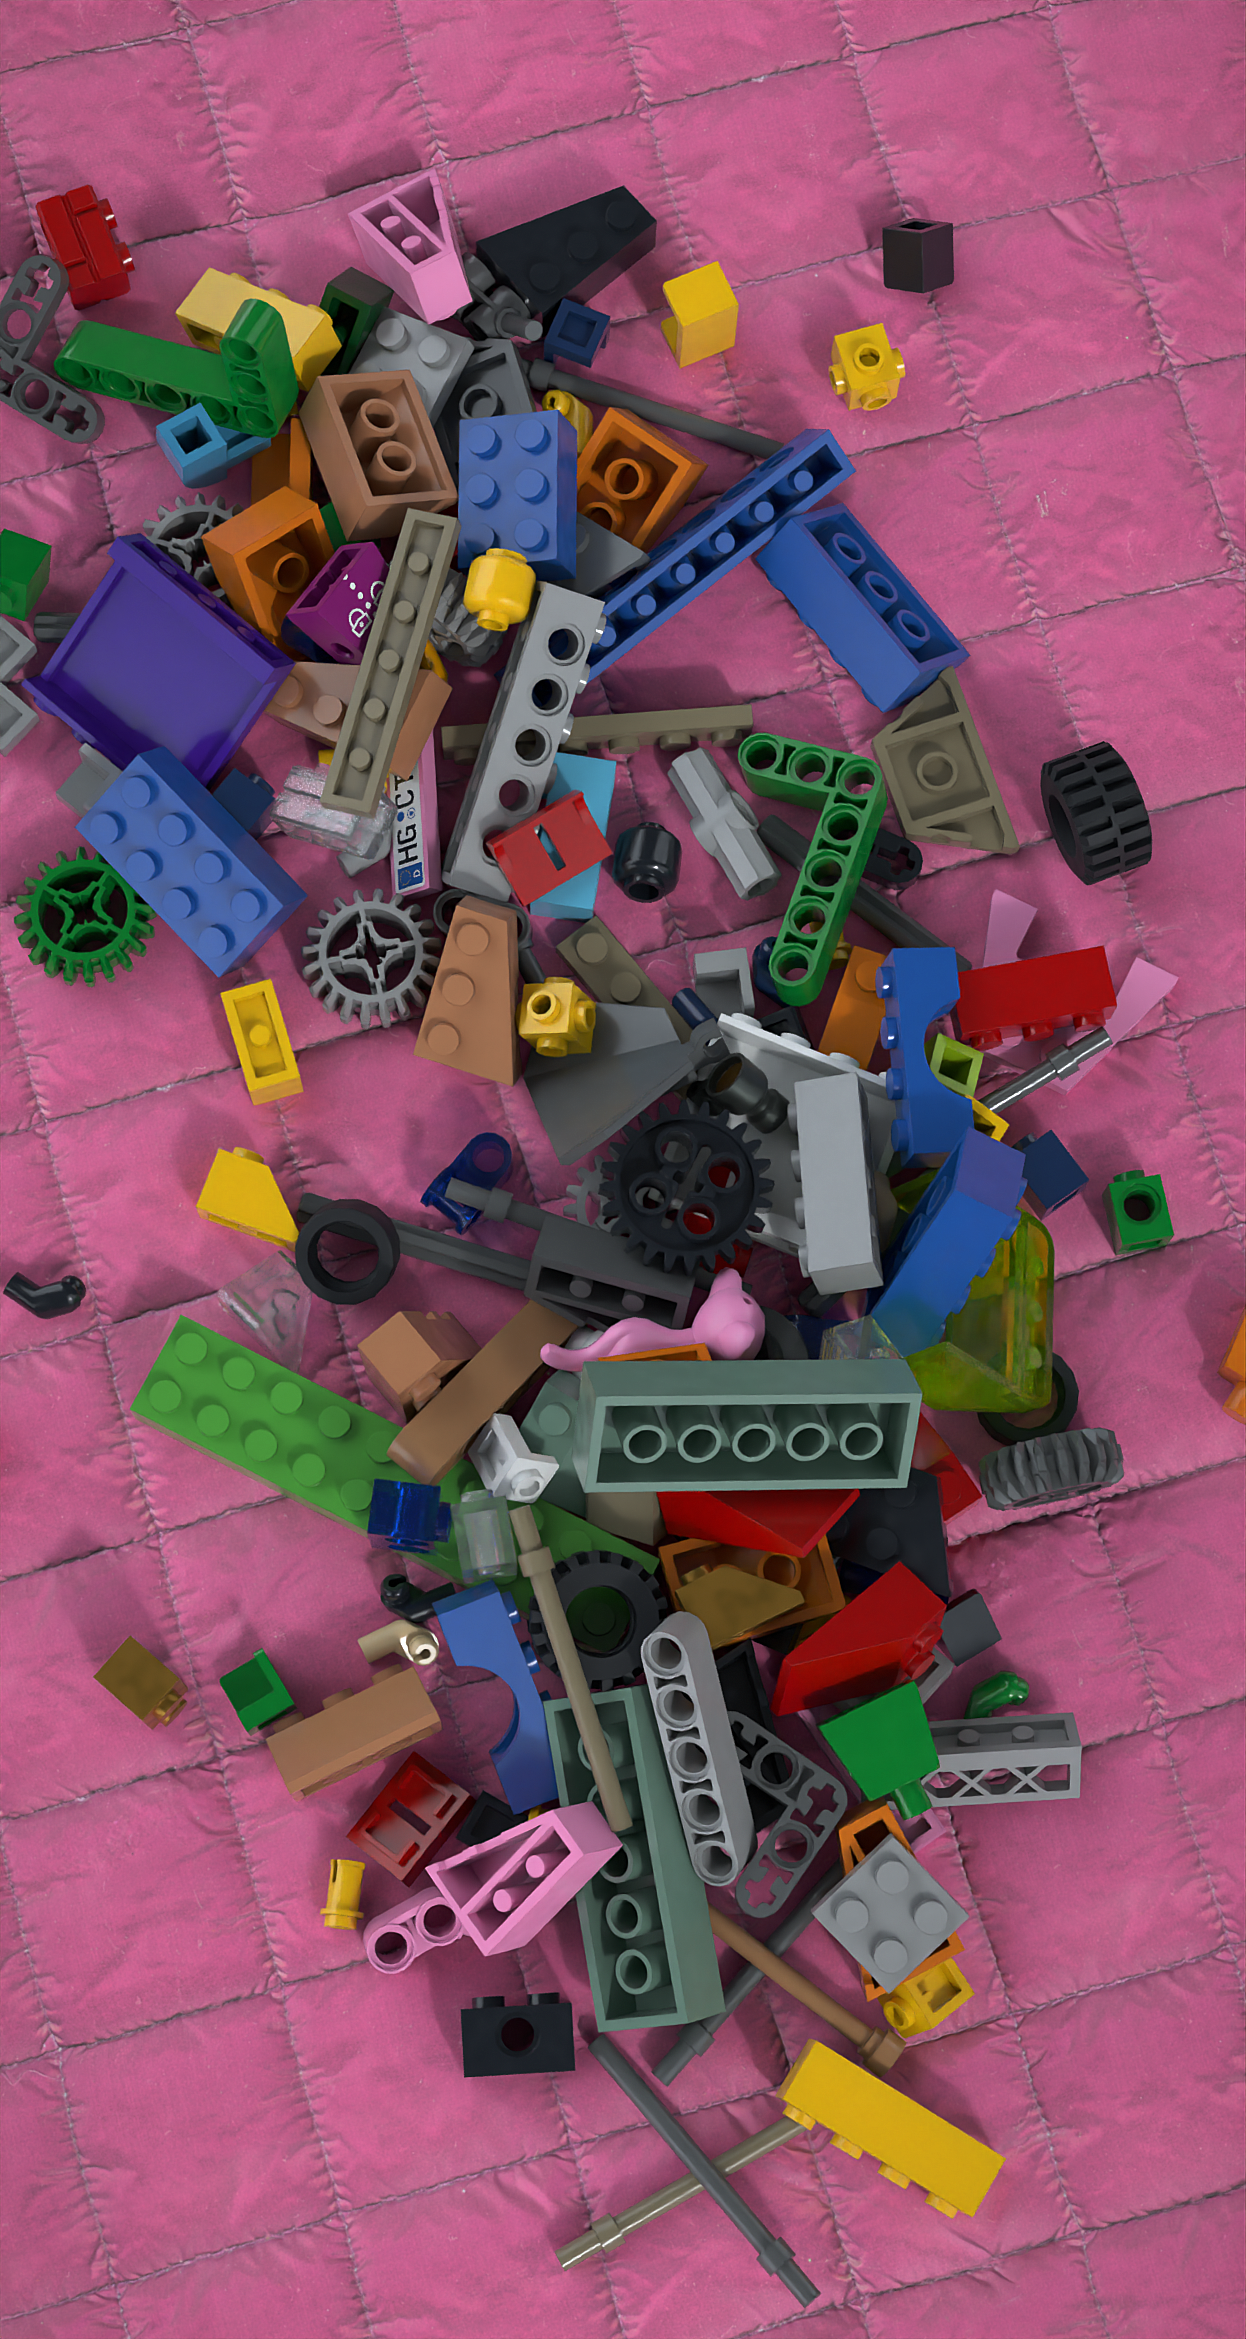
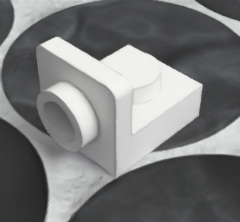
M493 1413L468 1451L490 1497L534 1503L559 1468L553 1456L530 1452L512 1416Z

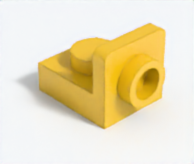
M951 1957L897 1986L890 1993L886 1992L877 1997V2000L883 2007L887 2021L897 2029L901 2037L908 2038L933 2029L975 1993Z

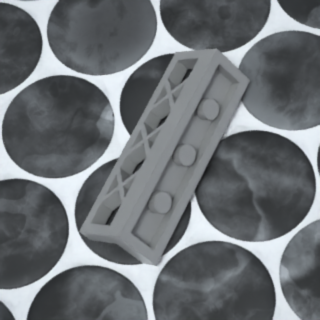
M1073 1712L928 1721L940 1768L919 1779L933 1807L1080 1798L1082 1745ZM1067 1764V1780L1043 1781L1036 1776L1048 1765ZM1007 1768L1014 1774L1004 1784L990 1785L982 1779L992 1769ZM938 1772H953L960 1777L950 1787L935 1788L928 1783ZM861 1792V1803H862V1802H864V1801H866V1800H868V1799H866V1797H865V1796L863 1795V1793ZM890 1793L884 1795L890 1810H898Z

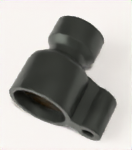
M737 1052L723 1058L713 1068L707 1079L695 1081L686 1092V1096L698 1107H701L704 1102L709 1103V1116H718L725 1109L737 1116L747 1114L746 1119L762 1134L775 1131L788 1116L789 1100L776 1089H768V1079L764 1072L743 1054Z

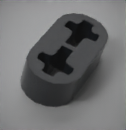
M879 828L871 848L872 854H869L862 877L889 889H907L914 885L920 876L923 864L922 853L917 845L911 841ZM843 830L834 839L847 840L851 834H856V831ZM898 854H904L907 856L906 865L912 871L903 869L899 875H895L890 872L891 863L878 857V855L895 860Z

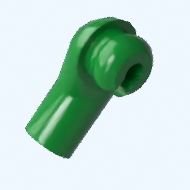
M1000 1671L978 1683L970 1693L963 1719L991 1718L994 1710L1006 1704L1020 1706L1029 1695L1027 1681L1018 1677L1013 1671Z

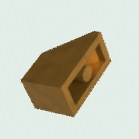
M710 1563L700 1566L680 1577L684 1586L675 1590V1597L682 1611L697 1616L704 1623L712 1650L803 1606L805 1602L799 1590L728 1566H723L713 1571Z

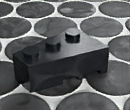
M623 185L476 241V257L495 279L496 289L500 285H505L520 297L527 306L531 319L538 321L542 325L543 332L541 337L543 338L548 334L563 298L584 305L655 248L657 220Z

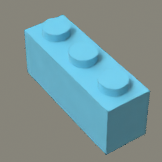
M556 752L553 763L557 764L556 779L551 791L548 794L543 793L541 799H547L546 806L573 790L582 791L585 803L606 839L617 761ZM540 824L537 836L555 868L558 870L564 864ZM602 860L531 902L530 915L587 923L593 918Z

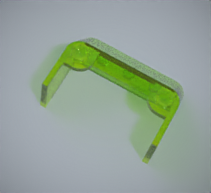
M940 1169L890 1189L895 1197L897 1206L911 1214ZM1017 1205L1016 1209L1020 1210L1022 1214L1013 1235L1007 1241L1002 1238L999 1239L994 1247L996 1248L995 1257L987 1273L982 1278L976 1275L969 1283L971 1285L969 1296L958 1314L950 1312L946 1317L945 1342L901 1358L906 1359L923 1393L921 1402L934 1410L1028 1413L1042 1408L1050 1402L1052 1395L1054 1244L1046 1226Z

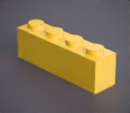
M807 2040L775 2097L787 2103L782 2114L810 2131L816 2122L835 2133L829 2142L830 2144L856 2160H859L864 2151L882 2163L877 2173L905 2190L910 2181L929 2192L924 2202L951 2219L955 2217L957 2211L973 2218L1006 2160L1005 2157L817 2040Z

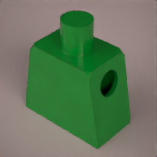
M907 1679L815 1724L819 1733L866 1799L873 1801L890 1793L903 1821L913 1818L933 1807L919 1778L940 1768V1763L920 1693L914 1680Z

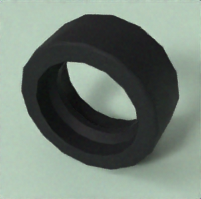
M338 1199L322 1206L301 1229L295 1245L296 1267L304 1284L319 1298L336 1305H357L374 1298L394 1275L400 1259V1237L392 1220L377 1206L360 1199ZM338 1222H353L364 1227L374 1237L378 1245L379 1259L375 1269L367 1277L358 1281H343L333 1277L322 1267L318 1258L317 1244L321 1234L329 1226Z
M1023 1344L1005 1349L989 1361L976 1384L974 1405L980 1424L991 1438L1005 1446H1012L1017 1444V1442H1025L1036 1437L1064 1433L1077 1411L1079 1389L1073 1371L1061 1356L1045 1347ZM1023 1366L1036 1368L1047 1374L1054 1383L1058 1395L1057 1408L1052 1417L1043 1425L1030 1429L1016 1427L1007 1422L999 1413L995 1402L996 1386L1001 1377L1010 1370Z

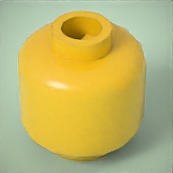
M495 548L487 550L486 555L472 561L468 572L463 605L470 614L478 618L477 624L480 627L492 631H506L509 624H517L527 619L536 584V574L526 564L527 559L520 553Z

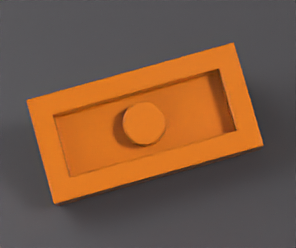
M291 418V434H277L271 438L270 447L252 456L251 506L284 486L313 501L314 453L301 418Z

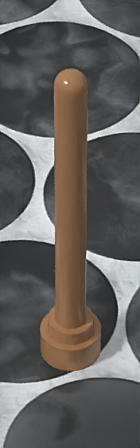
M707 1901L712 1933L857 2045V2053L864 2058L862 2064L879 2078L888 2072L904 2050L906 2041L889 2028L882 2031L877 2026L873 2029L868 2027Z

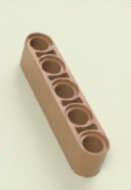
M530 1300L403 1428L390 1445L386 1456L428 1490L432 1489L468 1453L493 1413L505 1415L550 1369L551 1366L540 1358L542 1347L550 1343L565 1348L579 1326L537 1302Z

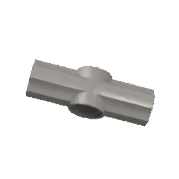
M700 747L694 751L685 752L671 763V769L667 774L693 817L689 822L691 830L701 846L710 855L718 859L739 897L748 901L754 897L766 894L777 886V881L782 874L756 832V829L759 827L758 819L745 799L730 788L709 750Z

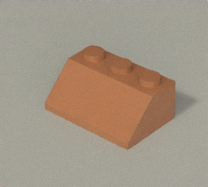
M410 369L317 376L299 411V416L346 541L394 537L401 533L408 508L437 514L457 503L459 499L458 492Z
M400 1664L393 1665L371 1677L374 1686L354 1695L351 1688L344 1689L322 1701L325 1710L307 1719L304 1718L302 1712H298L272 1726L276 1734L265 1740L284 1783L296 1802L443 1730L441 1720L414 1666L403 1671Z

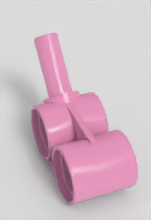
M432 1886L423 1889L418 1894L368 1922L363 1931V1944L370 1963L377 1970L383 1973L395 1974L404 1971L411 1965L415 1957L431 1948L451 1944L456 1939H461L462 1935L470 1936V1934L453 1909L451 1918L442 1927L431 1928L423 1923L426 1911L432 1906L442 1904L451 1908L438 1887ZM397 1932L404 1937L403 1945L394 1954L382 1955L375 1950L377 1939L384 1933Z

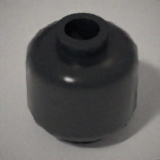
M654 822L640 823L636 827L629 828L621 833L615 844L612 877L616 886L629 899L641 903L656 902L675 890L679 881L682 859L680 841L662 825Z

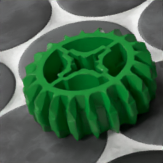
M79 846L75 852L76 860L68 861L66 854L63 851H58L56 859L59 866L52 869L48 863L40 861L38 869L43 877L41 881L34 877H26L24 884L33 895L23 894L17 896V906L25 912L15 916L14 923L18 929L26 930L18 937L19 943L22 948H33L28 955L33 965L46 962L44 972L49 978L57 976L64 968L63 979L66 985L72 986L76 982L78 974L81 973L83 974L86 986L93 987L96 983L95 973L103 972L105 979L109 983H113L116 980L113 967L119 964L123 970L131 972L134 966L128 955L132 953L136 956L144 957L147 954L146 946L139 939L154 938L155 929L146 921L156 918L157 913L110 864L108 865V862L98 851H96L93 860H88L85 848ZM91 882L84 891L79 893H71L64 890L73 884ZM114 889L124 897L128 905L127 918L123 929L116 926L113 918L106 914L111 904L109 897ZM49 905L56 908L59 916L65 919L60 930L62 938L57 945L45 934L44 922ZM87 909H92L97 921L94 919L92 922L87 923L85 919V923L80 925L75 913L78 914L84 910L87 915ZM91 941H102L108 944L96 951L79 953L84 945Z

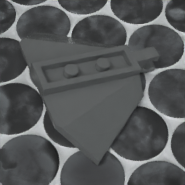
M596 1003V1021L593 1029L591 1053L549 1057L537 1053L536 1049L531 1046L523 1079L560 1164L570 1166L611 1137L656 1099L698 1080L696 1070L709 1064L720 1062L728 1056L730 1051L714 1017L695 1027L691 1033L690 1041L681 1044L665 1008ZM718 1039L713 1045L704 1046L708 1040Z

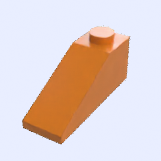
M854 945L817 1052L830 1056L832 1052L847 1055L860 1063V1069L867 1071L880 1034L882 1018L886 1017L884 998L879 999L877 996L875 976L877 968L881 967L887 956Z

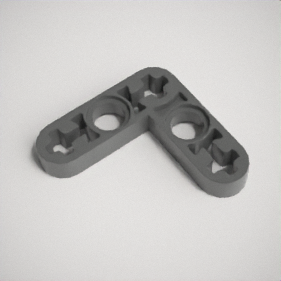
M43 255L32 256L26 259L20 266L0 303V358H2L0 367L11 375L19 376L14 384L5 379H0V401L64 440L77 444H89L98 439L105 426V416L101 407L95 401L29 362L64 298L69 285L67 270L58 260ZM50 267L48 277L53 280L51 288L41 287L33 299L43 303L41 309L39 310L32 304L20 301L22 294L33 297L37 291L39 282L33 278L37 270L46 272ZM17 310H24L31 319L30 331L21 339L13 338L7 327L9 317ZM36 380L43 381L49 389L48 402L40 409H32L25 397L27 387ZM61 405L77 412H82L86 409L84 418L90 422L86 430L77 429L73 432L75 423L68 417L57 414V410Z
M727 1711L730 1727L735 1722L743 1728L740 1733V1738L752 1747L757 1736L767 1742L756 1753L750 1769L740 1764L743 1778L787 1807L735 1886V1900L738 1907L746 1915L753 1918H766L773 1915L783 1905L844 1814L847 1807V1793L844 1785L837 1778L756 1722L739 1712ZM736 1747L740 1762L747 1756V1753ZM781 1753L790 1760L792 1774L785 1783L771 1784L763 1778L760 1764L766 1755ZM826 1785L834 1790L831 1800L837 1807L833 1813L824 1809L813 1822L814 1825L823 1827L819 1837H816L807 1825L791 1820L790 1816L797 1809L800 1815L804 1817L813 1804V1800L807 1795L808 1791L811 1788L820 1791ZM794 1830L805 1838L807 1851L800 1861L786 1862L777 1855L775 1842L782 1832ZM766 1855L776 1868L792 1873V1877L785 1884L778 1875L769 1889L770 1894L775 1897L774 1902L771 1905L762 1902L755 1908L747 1902L751 1893L745 1888V1885L749 1880L759 1883L764 1878L769 1868L759 1866V1862Z

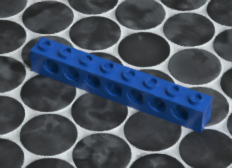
M805 429L647 553L652 559L647 567L640 571L633 567L610 583L613 588L597 598V600L605 602L602 613L606 614V625L597 644L592 643L586 663L590 665L587 684L774 537L790 518L803 514L856 472L829 429ZM563 629L554 631L548 640L549 652L553 657H557L563 654L568 646V636ZM507 664L494 674L500 685ZM547 679L537 682L532 690V700L535 706L545 705L552 696V686Z

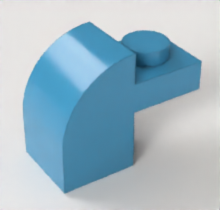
M201 403L156 426L158 445L183 484L192 489L207 487L227 478V469L271 446V438H262L214 425Z

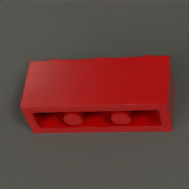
M1104 945L958 972L960 999L951 1009L950 1017L955 1040L966 1046L971 1045L973 1049L978 1051L996 1048L1003 1044L1002 1039L1023 1035L1024 1041H1038L1053 1036L1055 1034L1054 1029L1074 1026L1076 1032H1086L1105 1026V1020L1111 1019L1117 1008V1001Z

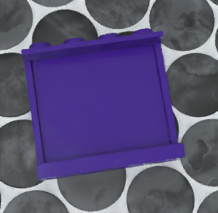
M137 533L118 536L107 552L115 561L41 675L26 678L21 685L34 696L33 700L41 710L61 718L72 728V735L80 743H87L93 749H97L121 771H124L138 754L165 746L210 791L296 663L144 535Z

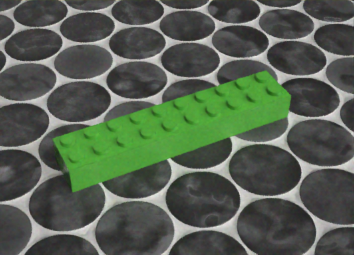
M180 1315L130 1407V1411L136 1420L465 1589L493 1579L500 1594L507 1591L511 1592L519 1615L525 1620H529L530 1609L528 1605L530 1597L534 1596V1590L530 1577H523L517 1558L522 1552L510 1515L508 1518V1513L511 1510L530 1505L543 1547L549 1546L554 1564L559 1560L570 1557L573 1553L594 1551L595 1549L619 1553L633 1559L644 1566V1569L653 1576H655L659 1568L660 1559L541 1498H538L534 1503H525L490 1497L474 1464L463 1458L437 1485L428 1490L386 1456L390 1445L403 1430L402 1427L183 1315ZM592 1587L583 1590L573 1598L568 1606L566 1619L574 1643L586 1651L599 1653L609 1651L621 1642L630 1625V1611L625 1600L614 1590L606 1587Z

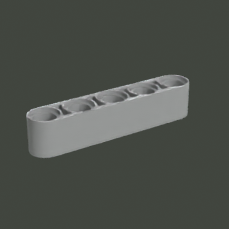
M678 1611L670 1614L644 1639L641 1646V1659L692 1866L696 1874L704 1882L712 1886L721 1887L730 1884L752 1860L758 1849V1838L708 1632L704 1623L697 1616L689 1612ZM669 1639L673 1640L681 1651L675 1649L670 1644ZM681 1691L688 1694L689 1697L692 1699L693 1703L688 1701L683 1696ZM695 1744L699 1745L704 1750L705 1754L701 1753L695 1747ZM707 1795L712 1797L717 1802L718 1806L713 1804L708 1799ZM720 1847L725 1849L730 1856L726 1855Z

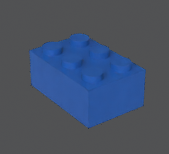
M559 410L460 420L458 520L462 527L458 537V569L466 577H468L469 568L474 559L486 555V551L489 549L499 548L523 555L527 559L526 564L536 574V580L544 582L576 579L577 430Z

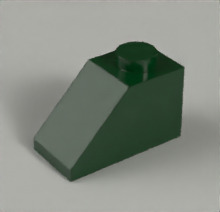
M353 267L348 268L327 283L319 305L331 317L333 321L331 326L342 345L320 376L349 374L384 307H389L394 294V290Z

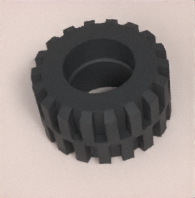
M1102 741L1042 765L1040 787L1049 826L1067 865L1084 884L1092 885L1148 864L1152 856V832L1145 803L1131 770L1112 745Z
M607 1550L580 1551L571 1554L570 1557L564 1560L557 1561L555 1568L551 1569V1573L565 1616L573 1598L583 1590L592 1587H606L614 1590L625 1600L630 1611L628 1632L624 1639L613 1649L595 1653L586 1651L575 1644L589 1690H614L616 1686H627L635 1682L637 1676L643 1672L645 1673L641 1659L643 1641L667 1618L666 1608L669 1607L666 1597L662 1595L658 1587L660 1584L653 1575L644 1569V1566L635 1560ZM534 1593V1596L530 1597L528 1605L530 1614L529 1620H527L528 1632L531 1634L533 1641L532 1645L544 1664L562 1679Z

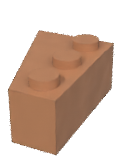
M294 661L296 663L263 712L283 726L332 748H336L360 665ZM419 669L388 771V773L408 781L453 689L432 670Z
M468 895L456 905L413 1055L512 1087L522 1076L520 1035L518 1034L519 1031L515 1021L518 1005L517 978L519 977L517 912L515 910Z
M399 1311L357 1345L368 1379L406 1424L482 1349L451 1312H444L439 1316L436 1311H430L426 1316L421 1311Z

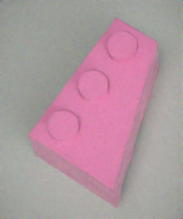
M435 168L348 213L366 264L428 325L436 320L449 318L457 309L472 302L453 218Z
M589 1801L548 1811L502 1832L501 1835L469 1847L463 1850L462 1853L444 1861L436 1862L425 1867V1869L480 1951L486 1957L524 1947L623 1844L616 1834L611 1832L609 1824L595 1804Z

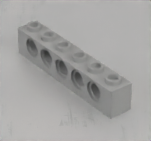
M536 580L530 612L527 619L520 623L441 867V881L504 902H508L511 892L514 893L493 855H485L483 840L489 832L501 830L503 833L535 814L543 793L548 794L551 791L557 775V764L553 763L559 743L564 744L567 741L573 726L574 716L569 712L575 694L582 693L589 678L590 665L586 663L592 643L597 644L605 629L606 614L602 613L605 602ZM563 629L568 636L567 649L560 656L553 657L548 649V640L554 631ZM547 679L552 686V696L545 705L536 707L532 700L533 687L540 680ZM531 729L536 737L535 748L530 754L520 757L515 748L516 739L521 732ZM515 779L520 787L519 797L512 805L503 806L499 800V791L505 782ZM540 824L533 828L536 834H538Z

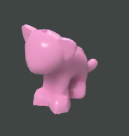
M725 1267L716 1275L711 1286L709 1298L699 1309L690 1328L672 1330L648 1319L632 1317L612 1325L595 1342L585 1348L569 1350L547 1343L541 1349L540 1358L546 1364L556 1369L581 1372L584 1361H598L600 1357L705 1343L712 1361L754 1360L761 1348L765 1334V1315L758 1303L742 1290V1279L738 1271Z

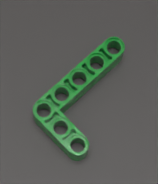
M250 298L244 300L220 341L221 355L94 321L83 320L75 325L54 361V369L57 375L63 381L78 389L175 415L201 403L214 425L262 438H272L278 434L299 396L298 382L283 318L273 306L259 299Z
M756 733L743 740L738 749V760L746 785L752 793L822 812L769 960V970L778 996L783 1002L791 1006H803L815 1000L822 989L884 815L888 796L880 767L869 758L770 733ZM760 761H775L767 769H754V766ZM809 773H823V776L816 781L805 782L802 780ZM861 784L873 786L871 790L864 794L851 793L853 788ZM843 830L856 831V834L848 840L834 839ZM830 875L840 877L839 881L833 886L821 887L817 885L824 877ZM821 922L824 924L815 933L805 934L801 932L802 928L808 923ZM802 968L807 970L805 976L799 980L788 981L784 979L785 975L793 969Z

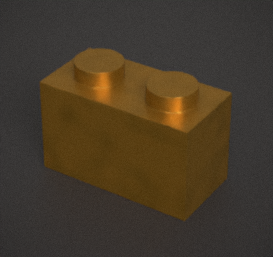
M131 1635L93 1676L94 1679L152 1730L159 1722L167 1727L187 1704V1701L182 1697L188 1691L187 1686Z

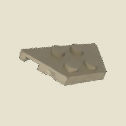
M953 666L945 668L939 674L938 679L920 697L916 696L903 709L902 714L893 723L886 725L871 741L870 747L875 761L880 767L885 788L903 837L909 841L1003 854L1016 853L1020 845Z

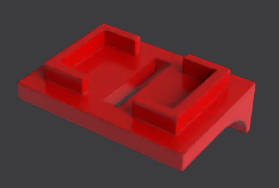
M571 791L486 842L523 907L613 854L585 803L582 791ZM539 824L542 825L564 864L558 870L555 868L533 829Z
M413 1751L346 1835V1838L410 1888L473 1808L476 1800L462 1787ZM395 1800L431 1827L425 1835L390 1809Z

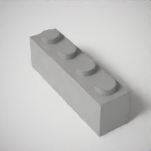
M857 1072L794 1082L796 1103L788 1104L787 1109L791 1132L793 1135H798L799 1149L791 1151V1162L796 1182H802L803 1197L795 1198V1212L799 1228L806 1231V1244L799 1245L798 1248L803 1277L812 1278L820 1296L883 1286L868 1098Z

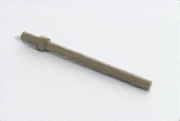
M526 1505L509 1511L522 1552L517 1558L523 1577H530L611 1832L621 1831L633 1826L551 1573V1569L555 1568L550 1548L549 1546L543 1547L531 1507Z
M786 2116L710 2161L726 2178L808 2129ZM689 2172L616 2216L612 2217L608 2213L590 2224L592 2230L554 2252L564 2271H567L603 2249L607 2254L626 2243L623 2237L705 2189L694 2175Z

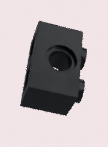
M560 1993L527 1994V2005L505 2007V1996L472 1998V2009H461L464 2078L575 2071L572 2003H560ZM515 2018L525 2019L534 2029L533 2042L523 2051H512L502 2041L504 2025Z

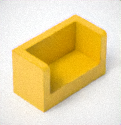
M718 261L664 283L663 292L674 316L661 322V331L679 369L735 346L739 303Z
M267 979L220 993L253 1105H260L304 1092L272 980Z

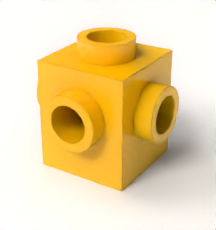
M883 323L835 335L831 351L833 365L828 367L829 377L835 395L843 394L848 411L861 407L867 411L876 410L889 404L892 399L897 398L900 378L905 377V366L900 350L898 348L891 349Z
M548 977L544 979L543 983L524 984L522 1002L517 1005L515 1013L518 1034L530 1043L537 1053L544 1056L563 1057L567 1054L591 1053L593 1029L596 1021V1003L578 988L574 981L567 978Z

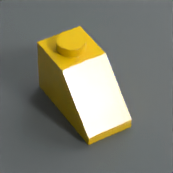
M235 1147L233 1153L219 1148L196 1205L200 1218L295 1252L299 1231L269 1166L262 1164L264 1158L253 1151L241 1147Z

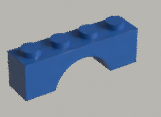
M955 947L893 948L881 967L877 968L875 976L876 993L879 999L884 998L886 1017H883L881 1021V1043L884 1049H890L891 1068H888L886 1073V1093L889 1100H895L897 1119L892 1121L891 1143L894 1151H900L902 1168L942 1167L967 1127L975 1129L972 1100L952 1092L938 1081L927 1063L924 1051V1038L927 1026L933 1021L948 1015L960 999Z
M491 1579L432 1603L456 1666H474L489 1670L501 1677L512 1690L514 1707L510 1725L499 1742L489 1750V1754L513 1814L516 1815L558 1798L559 1794L543 1701L552 1699L548 1690L538 1693L531 1675L541 1670L529 1640L519 1644L512 1625L522 1620L511 1592L507 1591L500 1594L496 1584Z

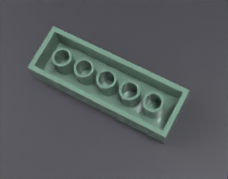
M906 1359L584 1361L571 1458L584 1493L907 1488L923 1393Z
M648 1683L608 1691L591 1692L590 1694L633 1824L629 1828L614 1832L623 1846L575 1894L598 2032L688 2024L726 2012L704 1881L696 1874L692 1866ZM564 1697L543 1701L561 1808L592 1801L609 1824L569 1698Z

